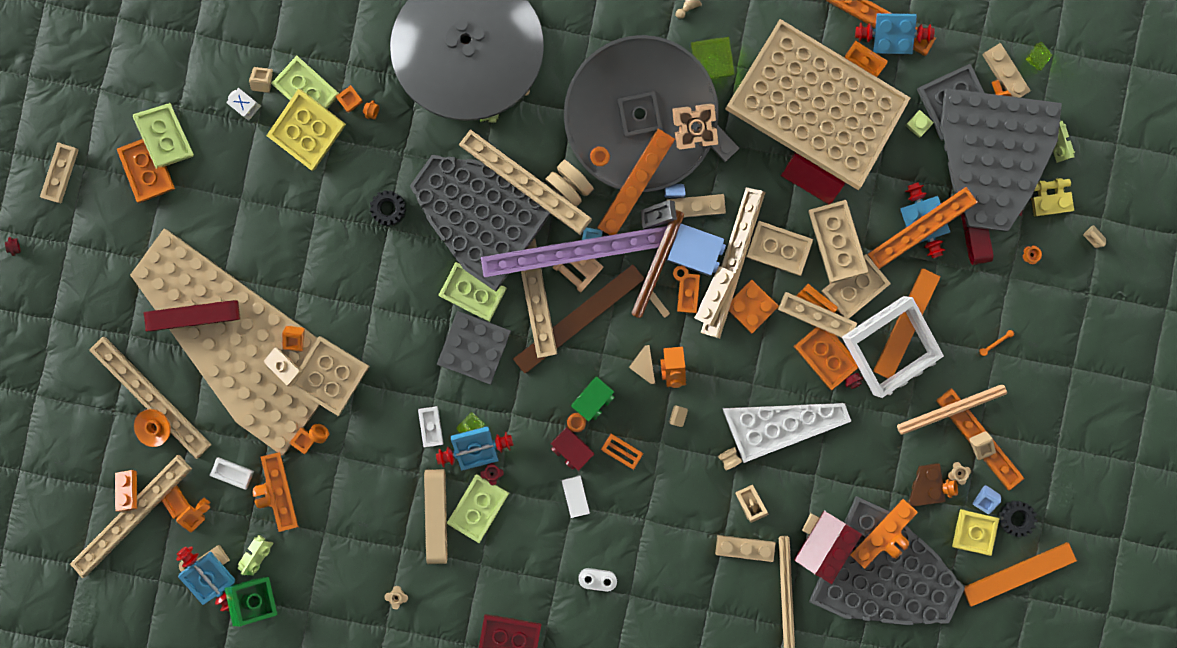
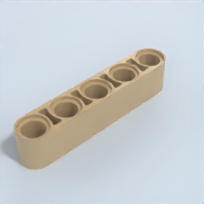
M445 469L425 470L427 564H447Z

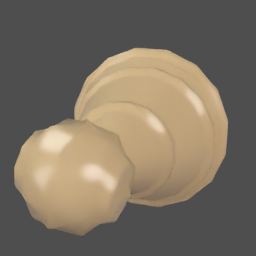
M686 0L683 9L676 11V17L683 19L686 12L702 6L700 0Z

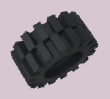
M387 190L377 193L378 195L372 198L373 201L370 202V212L375 221L385 226H394L396 223H400L401 219L405 217L404 213L406 212V204L402 197L393 191ZM386 201H391L395 205V211L390 216L383 215L381 212V206Z
M1021 501L1005 503L1006 506L1001 507L1002 513L999 512L998 514L1001 516L999 519L1001 528L1005 532L1017 537L1028 536L1027 533L1031 534L1033 532L1031 529L1036 528L1034 523H1038V519L1035 518L1037 514L1033 512V507ZM1017 511L1022 512L1024 515V522L1020 526H1014L1011 522V516Z

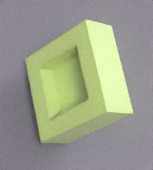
M919 110L905 126L920 138L934 122Z

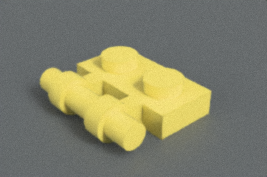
M1058 178L1051 182H1038L1034 191H1038L1039 197L1031 198L1034 217L1074 211L1072 192L1064 193L1063 190L1064 187L1071 186L1070 179L1063 180ZM1048 189H1055V194L1047 195L1046 191Z

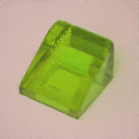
M1039 42L1025 60L1041 71L1052 54L1042 42Z
M470 412L456 429L460 433L483 428L485 423L474 413Z

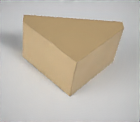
M647 345L643 347L629 368L650 384H654L650 346Z
M753 485L735 492L750 523L769 515Z

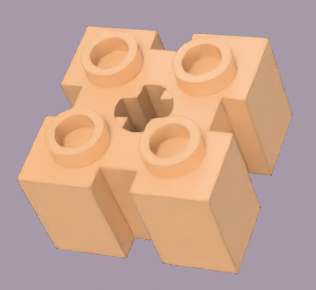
M713 104L696 105V111H691L690 107L672 109L674 125L679 126V132H675L676 147L679 150L695 148V142H699L701 146L718 145L717 129L711 125V121H716L715 106ZM694 122L699 124V128H696V131L691 128Z

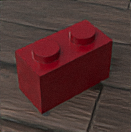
M568 427L551 442L553 446L551 450L557 456L562 455L566 458L565 463L572 470L576 468L579 471L594 455V452Z

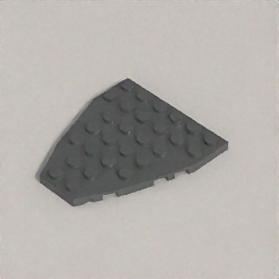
M945 89L940 129L941 134L943 133L944 148L949 159L948 167L952 186L955 193L967 187L978 202L963 212L967 227L1002 232L1009 231L1031 198L1056 146L1062 103Z
M431 155L410 185L429 223L458 260L462 268L495 292L500 288L509 273L484 277L481 257L526 250L551 215L550 212L485 164L473 159L462 160L455 157L445 158Z
M857 496L844 522L862 534L852 552L890 513V511ZM905 526L901 533L909 541V546L904 551L896 543L894 544L902 552L899 557L892 558L887 552L882 551L864 569L849 555L832 584L819 577L809 602L846 619L855 618L865 621L874 620L903 625H913V623L942 624L950 622L965 588L943 563L938 554L913 533L908 526Z

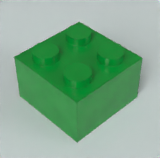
M596 376L572 403L571 407L587 421L591 419L595 421L602 413L600 408L604 404L608 405L614 399L612 395L614 391Z
M260 577L224 588L233 626L240 627L277 615L269 577Z

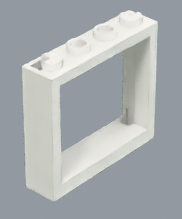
M901 297L842 337L873 395L881 398L891 395L892 391L896 388L905 386L908 380L921 375L924 369L934 366L935 362L944 356L913 297ZM903 312H906L927 353L879 385L857 343Z

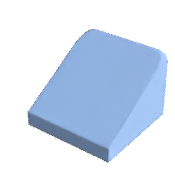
M674 184L665 188V198L685 197L684 184Z
M985 485L977 495L973 505L989 515L1001 503V495Z

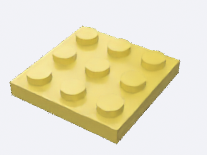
M298 89L266 136L310 170L314 171L346 124L304 91Z

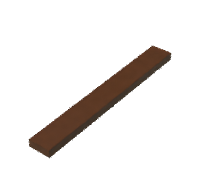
M633 264L552 328L556 349L644 280V277ZM532 343L513 360L526 374L546 357L537 358L535 343Z

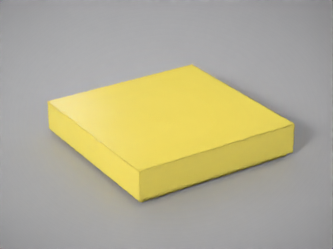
M960 509L952 547L992 556L1000 518Z

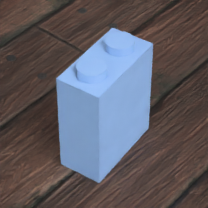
M681 224L667 261L711 276L712 272L716 273L719 262L716 261L718 255L723 254L726 245L723 244V238Z

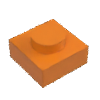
M351 85L336 96L348 113L363 103V100Z
M301 427L289 444L303 454H306L314 444V441L310 439L309 432Z

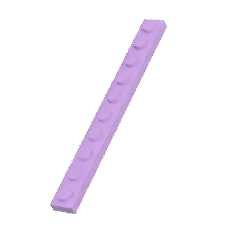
M667 226L481 257L483 276L489 277L657 248L662 241Z

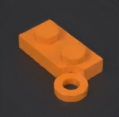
M677 266L673 271L674 278L680 281L677 312L697 313L700 275L688 274L686 267ZM678 270L684 271L683 277L677 275Z

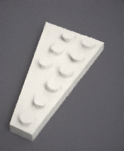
M845 403L722 408L744 463L851 422Z

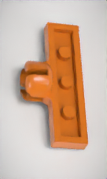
M277 452L262 456L261 461L266 483L253 488V497L264 494L265 497L256 499L255 504L257 508L268 506L273 508L279 532L296 528L298 523L281 454Z
M902 499L850 556L864 569L882 551L887 552L892 558L899 557L902 552L894 544L896 543L904 551L908 548L909 541L902 535L901 531L918 512Z

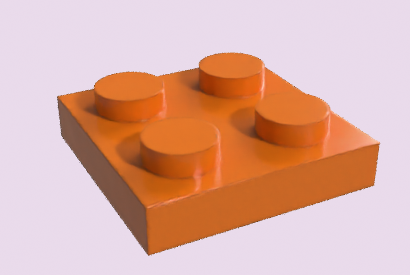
M750 280L733 297L729 312L752 334L779 306L753 280Z

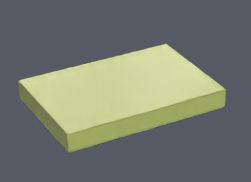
M298 56L271 83L289 100L292 99L298 89H301L326 109L331 106L339 94Z
M170 103L133 114V119L156 169L193 157L194 154Z
M455 262L438 296L490 322L507 288L501 285L497 292H495L466 272L459 263Z
M476 474L447 524L480 543L509 493L497 485H490L488 480L482 479L480 475Z

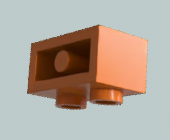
M683 347L664 348V359H661L662 380H666L667 387L678 388L686 385Z

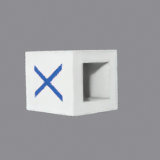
M239 88L230 93L228 96L229 100L226 102L247 120H250L261 107V105Z

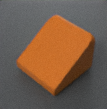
M286 326L282 332L283 349L302 351L305 328Z

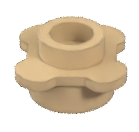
M955 462L948 477L950 480H956L959 484L963 485L966 483L971 470L969 467H963L959 462Z
M395 586L390 593H386L385 600L392 604L393 609H398L400 604L407 602L408 596L401 590L400 586Z

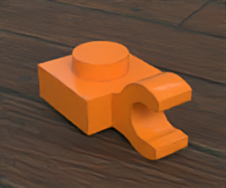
M204 497L195 508L190 505L176 518V522L192 533L205 520L203 514L209 510L210 506L208 504L210 501Z

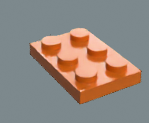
M143 139L117 148L138 203L175 190L167 167L155 168Z
M815 327L793 346L830 390H833L858 368L851 353L836 335L818 327Z

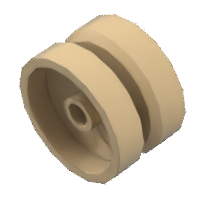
M563 160L557 166L563 178L557 173L552 172L545 180L563 198L577 207L582 200L576 190L583 196H588L594 188L578 169L566 160Z

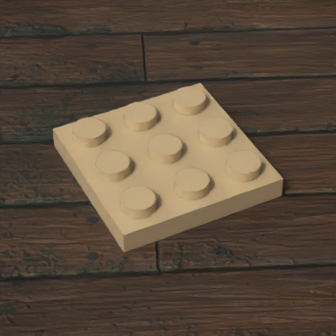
M319 336L299 368L303 373L291 388L340 416L370 366Z

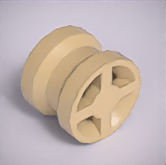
M735 447L718 456L723 461L725 470L731 469L742 462L741 458L736 455Z

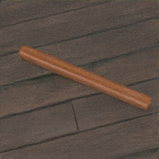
M676 210L677 220L669 222L632 310V315L637 318L643 316L684 217V213Z

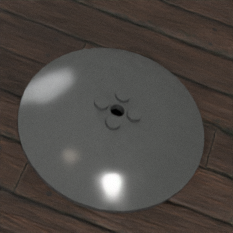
M408 0L398 14L393 26L390 51L392 65L401 86L418 105L435 115L447 119L473 121L498 115L514 106L525 96L539 74L543 60L544 43L539 19L527 0ZM464 36L471 38L468 44H462L460 40Z
M648 35L628 36L614 40L592 53L581 64L571 80L564 105V124L569 144L577 159L590 174L609 186L621 189L657 129L662 130L675 138V132H679V126L674 125L673 108L690 107L691 111H696V105L713 104L715 106L716 121H711V125L717 129L718 100L709 74L700 61L677 43ZM638 108H642L645 111L642 119H637L634 116V112ZM694 122L691 128L696 131V128H699V124ZM675 139L643 192L667 188L687 177L703 161L711 145L701 146L699 142H695V148L679 150L676 147ZM601 146L608 150L610 159L606 165L596 166L592 163L590 153L595 147Z

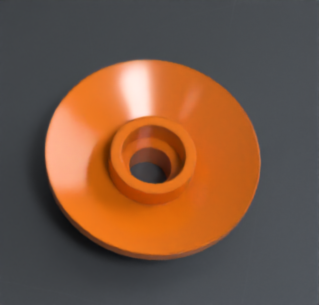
M144 410L137 415L134 421V431L137 438L147 446H160L170 436V423L167 417L158 410Z

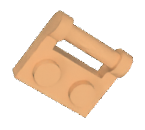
M595 259L570 262L586 277L582 282L563 264L552 267L569 279L580 293L604 268Z

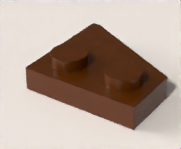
M940 464L919 466L916 473L917 478L913 482L911 488L913 490L907 503L911 506L945 502Z

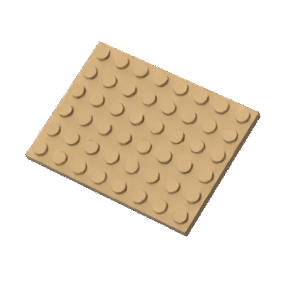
M780 19L725 110L859 190L907 106L910 97Z

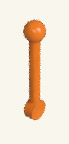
M1007 331V334L1005 336H1003L987 348L980 349V355L986 356L989 350L1003 342L1008 337H1013L1014 331Z

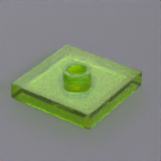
M729 37L691 42L692 54L700 61L711 79L734 76Z

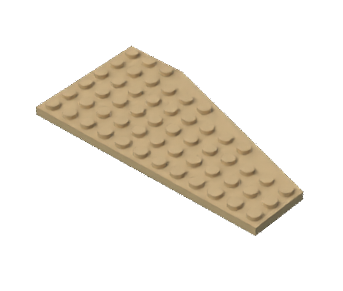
M163 229L130 274L155 310L238 300L241 320L169 330L235 422L276 452H280L282 456L285 455L291 446L289 442L301 427L304 428L320 405L287 386L263 361L277 347L300 368L316 342L317 337L305 329L302 351L283 349L282 332L286 326H302L173 233Z

